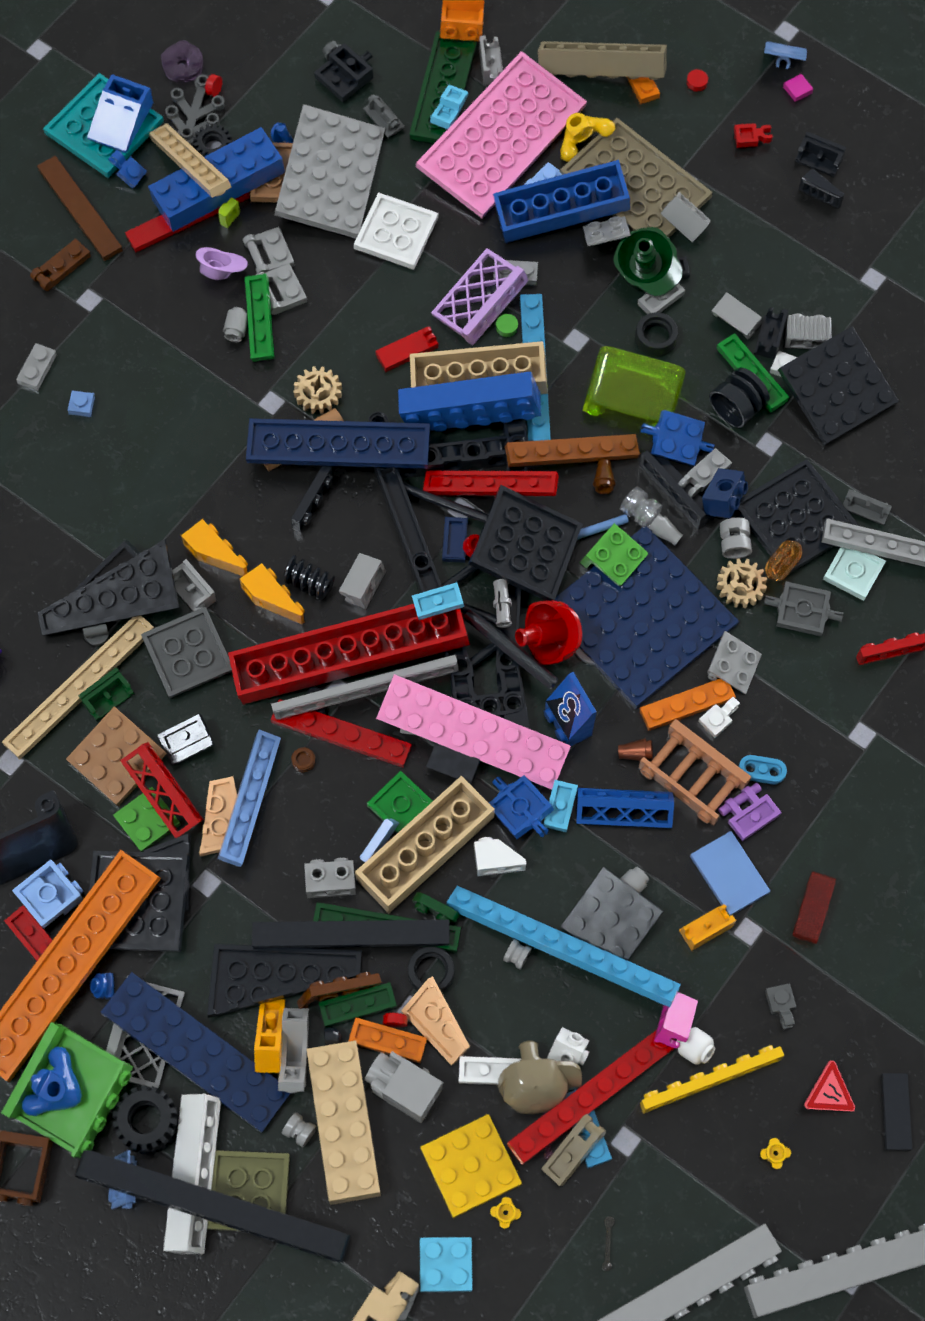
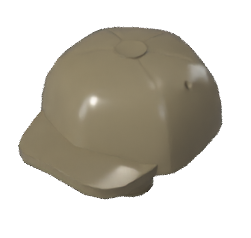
M525 1041L519 1045L521 1060L512 1063L502 1071L498 1078V1088L504 1101L518 1113L537 1114L548 1112L562 1102L568 1090L581 1086L582 1073L579 1065L571 1061L541 1059L538 1053V1043Z

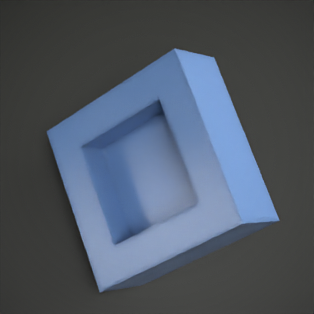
M72 391L68 413L70 415L91 417L95 400L94 393Z

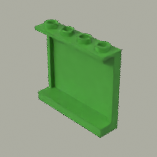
M51 1022L1 1113L9 1118L19 1120L43 1136L50 1138L53 1142L72 1153L71 1156L81 1158L83 1150H92L94 1146L93 1141L97 1133L106 1124L105 1118L110 1109L116 1106L119 1100L118 1094L131 1078L130 1072L133 1066L65 1026ZM57 1046L65 1048L70 1054L72 1070L81 1089V1102L70 1109L47 1111L38 1116L27 1115L22 1109V1102L27 1095L35 1094L31 1088V1077L42 1069L53 1070L48 1059L50 1051Z

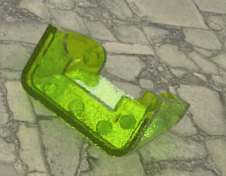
M603 346L600 348L583 411L597 416L603 414L605 409H610L648 420V425L655 427L659 422L662 410L675 413L686 372L682 367L614 347Z

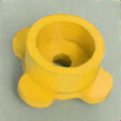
M772 1138L769 1141L768 1147L761 1150L760 1155L762 1159H767L774 1169H779L782 1167L784 1159L790 1157L791 1151L780 1143L777 1138ZM774 1151L778 1152L777 1156L773 1154Z
M504 1197L498 1206L491 1208L490 1214L492 1217L497 1218L501 1228L506 1229L514 1219L520 1218L521 1211L515 1208L509 1197ZM503 1211H508V1215H504Z

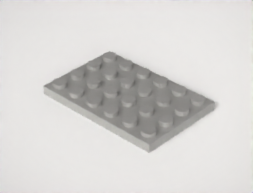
M303 104L274 215L357 238L361 229L385 128Z

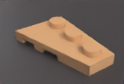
M233 776L209 782L200 857L220 852L237 797Z
M433 976L430 977L401 1012L408 1016L413 1025L450 1065H453L470 1046Z

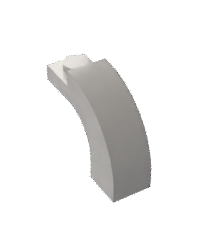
M284 1008L282 1017V1057L278 1091L295 1093L304 1091V1087H306L309 1009Z

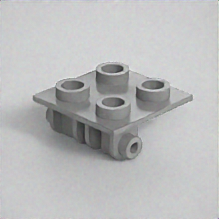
M615 216L608 221H596L583 226L588 246L631 236L625 216Z
M724 631L707 672L709 674L708 678L712 681L720 678L746 694L762 654Z

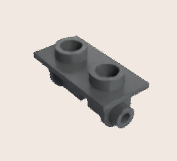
M373 94L368 98L369 105L363 109L377 126L385 128L384 134L387 138L405 128L379 96Z
M849 489L843 503L849 512L881 525L885 524L892 507L888 503L881 502Z

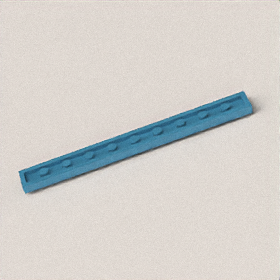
M457 886L447 901V906L467 918L667 1007H671L681 984L462 887Z

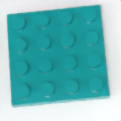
M99 73L43 130L47 136L109 178L118 169L108 161V158L116 149L87 139L102 90L109 80ZM150 109L127 152L119 151L123 154L125 160L148 139L151 131L157 129L164 122L163 116Z

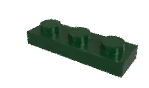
M390 982L318 1002L325 1028L352 1021L355 1018H363L397 1008Z

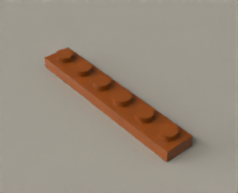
M636 434L509 442L505 445L509 467L590 462L601 459H634L640 455Z

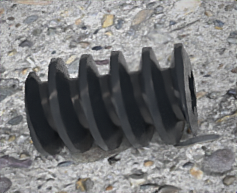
M293 555L285 568L284 582L287 584L292 583L294 588L300 587L302 592L308 591L310 596L316 595L318 600L324 599L334 584L335 576L329 580V572L326 571L321 576V568L318 567L313 572V564L310 563L305 568V560L302 559L297 564V556Z

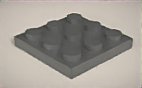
M206 606L141 634L169 699L232 672L230 659Z

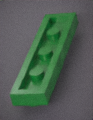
M267 274L245 277L251 360L255 362L274 359L269 279Z
M735 333L717 344L716 349L734 370L740 367L746 368L761 379L769 392L770 400L765 407L770 413L788 402L789 396Z

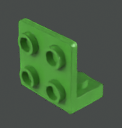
M614 523L580 563L585 568L591 563L594 564L613 582L621 586L648 555V552Z

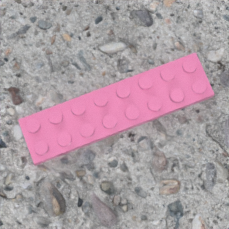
M395 674L376 717L378 720L470 757L478 758L482 762L522 777L525 775L529 781L549 789L553 788L554 780L558 779L571 747L568 744Z

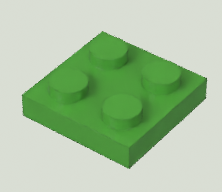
M143 793L113 814L116 821L140 852L151 848L171 833ZM160 797L159 805L161 808L170 810ZM174 815L173 824L177 829L181 824Z

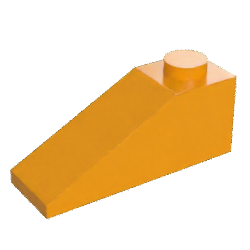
M283 999L260 1004L254 1046L255 1073H280L282 1017L285 1008V1000Z

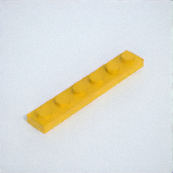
M772 1045L759 1050V1055L750 1057L749 1054L737 1058V1063L731 1066H727V1063L718 1065L713 1068V1073L704 1075V1072L695 1074L690 1077L691 1081L681 1084V1081L674 1082L667 1086L668 1090L658 1093L657 1090L651 1091L643 1095L644 1099L640 1102L643 1114L778 1062L785 1056L781 1046L774 1049Z

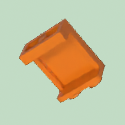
M443 0L440 38L480 41L483 29L484 0Z

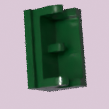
M114 668L78 696L83 706L98 722L114 706L117 708L135 693L119 670Z

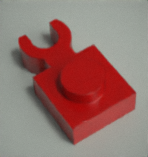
M756 123L735 125L736 148L758 146V141L763 143L772 142L773 136L764 134L770 133L771 126L763 125L761 128L756 129Z

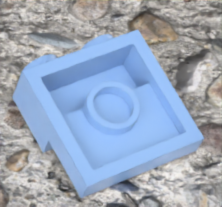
M49 860L12 890L43 929L62 913L66 915L83 901V897L80 895L84 892L75 880L70 883L66 878L69 874L61 863L56 865L52 860Z

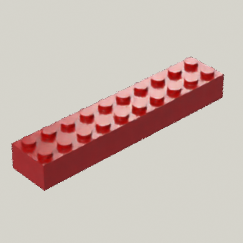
M411 604L232 651L228 655L237 696L242 704H247L468 646L470 643L461 608L419 620L415 606Z

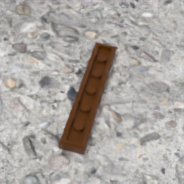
M54 156L37 165L39 172L102 259L106 261L122 252L123 249L58 158Z

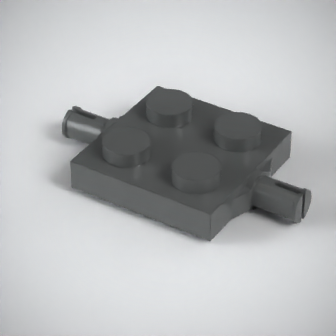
M785 582L780 598L766 595L764 605L777 607V627L822 636L824 625L828 619L841 622L844 613L830 610L829 599L831 591L791 582Z

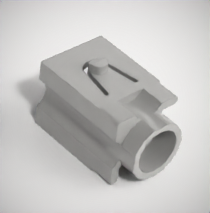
M393 1051L390 1053V1057L381 1052L365 1077V1081L372 1086V1093L420 1123L423 1122L431 1106L443 1090V1082L430 1075L428 1069L419 1068Z

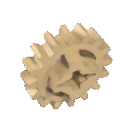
M314 366L310 373L305 369L304 377L298 375V382H294V397L297 398V404H303L304 411L311 408L312 414L316 412V409H319L321 414L324 413V408H327L329 411L332 410L331 404L338 405V398H342V384L339 382L338 375L333 376L331 369L327 373L324 371V367L317 371Z
M737 559L736 564L729 561L727 568L724 566L721 568V574H718L717 577L719 583H717L716 588L722 590L719 595L721 598L727 597V604L733 601L735 608L738 607L739 603L744 608H747L749 602L754 606L757 602L756 599L762 600L763 593L767 589V586L764 585L767 582V577H762L763 569H756L757 563L751 566L749 565V559H746L745 563H741V560ZM730 575V577H731L730 580H731V581H730V583L727 585V578H728V576ZM756 582L757 588L753 591V585Z

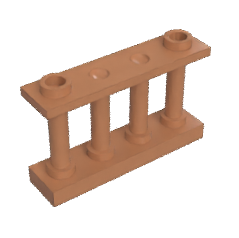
M675 719L668 730L670 735L669 741L651 762L644 757L640 760V771L646 778L650 780L653 778L669 792H673V795L698 813L697 816L703 822L711 823L714 826L719 818V815L715 812L716 809L734 788L744 789L748 785L751 776ZM682 744L689 749V753L673 773L668 776L658 767L677 745ZM696 759H702L707 763L708 768L687 791L677 782ZM715 773H720L726 778L727 782L711 802L705 805L696 796Z

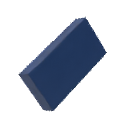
M445 517L443 562L465 563L466 553L463 550V542L467 538L468 518Z

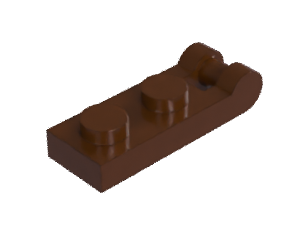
M75 238L41 267L33 269L30 277L35 282H39L41 288L45 291H49L90 258V251Z

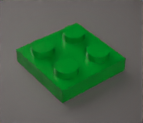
M400 771L367 803V806L383 822L385 819L390 818L397 821L399 824L394 830L397 834L433 801Z

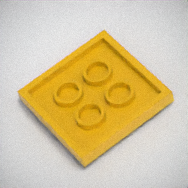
M489 1114L420 1147L453 1218L522 1185Z

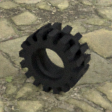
M207 124L206 129L203 127L199 128L200 132L196 131L195 137H193L194 149L203 157L232 143L229 131L227 129L224 130L222 125L217 128V124H213V127ZM210 141H218L221 143V145L215 149H209L205 147V145Z

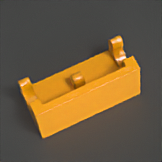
M725 904L679 929L691 951L734 926L736 920L733 915L729 916L727 914Z

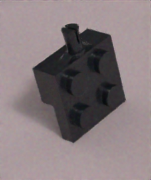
M343 43L329 54V61L314 72V77L341 102H344L373 79V68L366 63L373 56L368 50L359 56Z

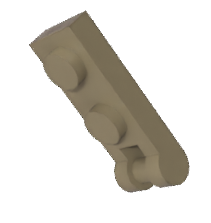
M588 1114L584 1115L542 1167V1170L559 1186H563L597 1142L604 1137L606 1131L601 1126L597 1127ZM584 1130L591 1134L587 1140L581 1135Z

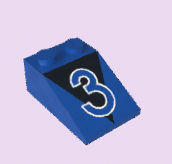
M574 672L568 674L546 700L545 710L543 711L549 723L553 722L558 740L570 746L592 736L597 713Z

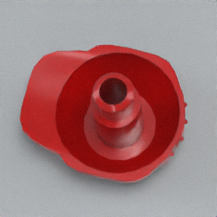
M555 600L539 601L529 606L525 619V628H518L516 630L515 640L520 647L528 645L535 659L540 664H555L573 656L580 647L582 627L576 612L564 602Z

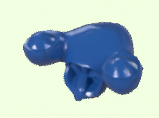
M57 1046L50 1051L48 1059L53 1070L42 1069L31 1077V1088L35 1094L27 1095L22 1102V1109L27 1115L38 1116L47 1111L70 1109L81 1102V1089L72 1070L70 1054L65 1048Z

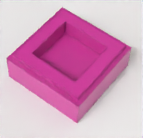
M802 74L785 82L783 86L795 102L813 92L812 86Z

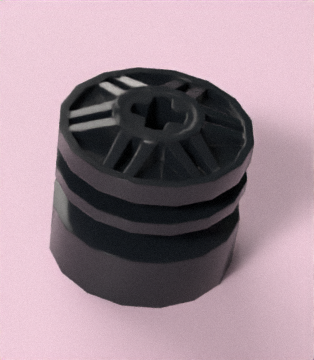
M742 367L735 369L732 375H729L725 382L720 383L709 396L710 403L716 413L725 422L737 428H741L753 418L754 413L759 412L770 400L769 392L761 379L750 370Z

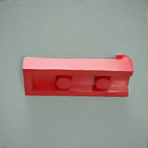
M426 327L376 350V356L385 372H388L409 362L410 354L431 352L437 349L438 342L435 334L432 333V329Z

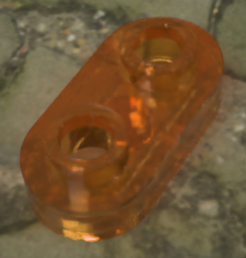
M786 540L781 544L766 563L765 573L768 578L780 581L788 575L802 556L800 543Z

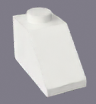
M483 837L474 842L477 876L525 871L526 859L499 839L493 840L492 837Z

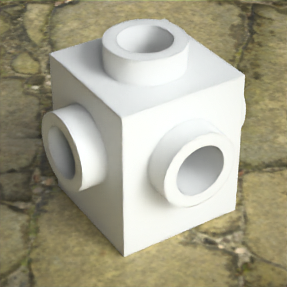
M562 1027L547 1059L571 1061L583 1065L589 1054V1051L585 1050L589 1040L583 1038L578 1033L571 1032Z

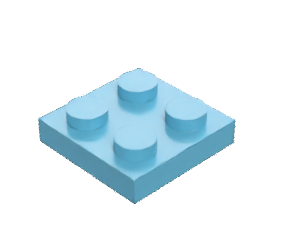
M471 1237L420 1238V1292L472 1291Z

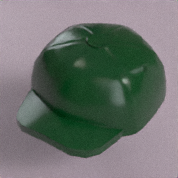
M657 227L640 228L631 231V236L624 237L620 241L613 261L619 273L631 286L640 288L653 297H661L681 282L683 273L680 262L676 257L677 250L662 230Z

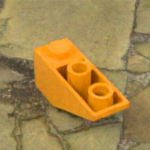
M202 519L181 535L184 546L198 561L240 576L248 573L246 560L241 555L236 556L232 551L233 547L226 539L222 540L218 536L217 529L211 523L208 525Z
M260 564L240 578L241 588L255 605L297 623H305L303 607L299 602L294 603L292 601L289 590L285 585H279L276 581L277 576L271 568L266 569L263 564Z

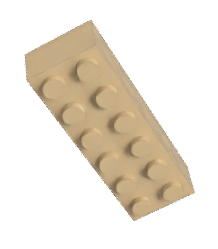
M543 341L410 354L411 388L531 371L540 394H548Z
M462 776L459 777L355 871L356 880L389 914L494 818L495 809Z
M350 1041L307 1049L330 1205L379 1197L381 1194L357 1042Z

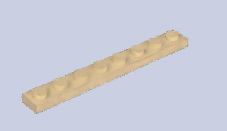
M167 123L149 133L151 140L212 198L224 194L227 189L231 188L229 180Z
M142 616L132 617L2 741L3 745L20 760L81 702L78 696L80 693L119 666L144 642L141 634L154 629V627Z

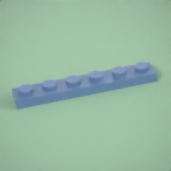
M258 730L217 859L241 867L281 740L280 737L262 730Z

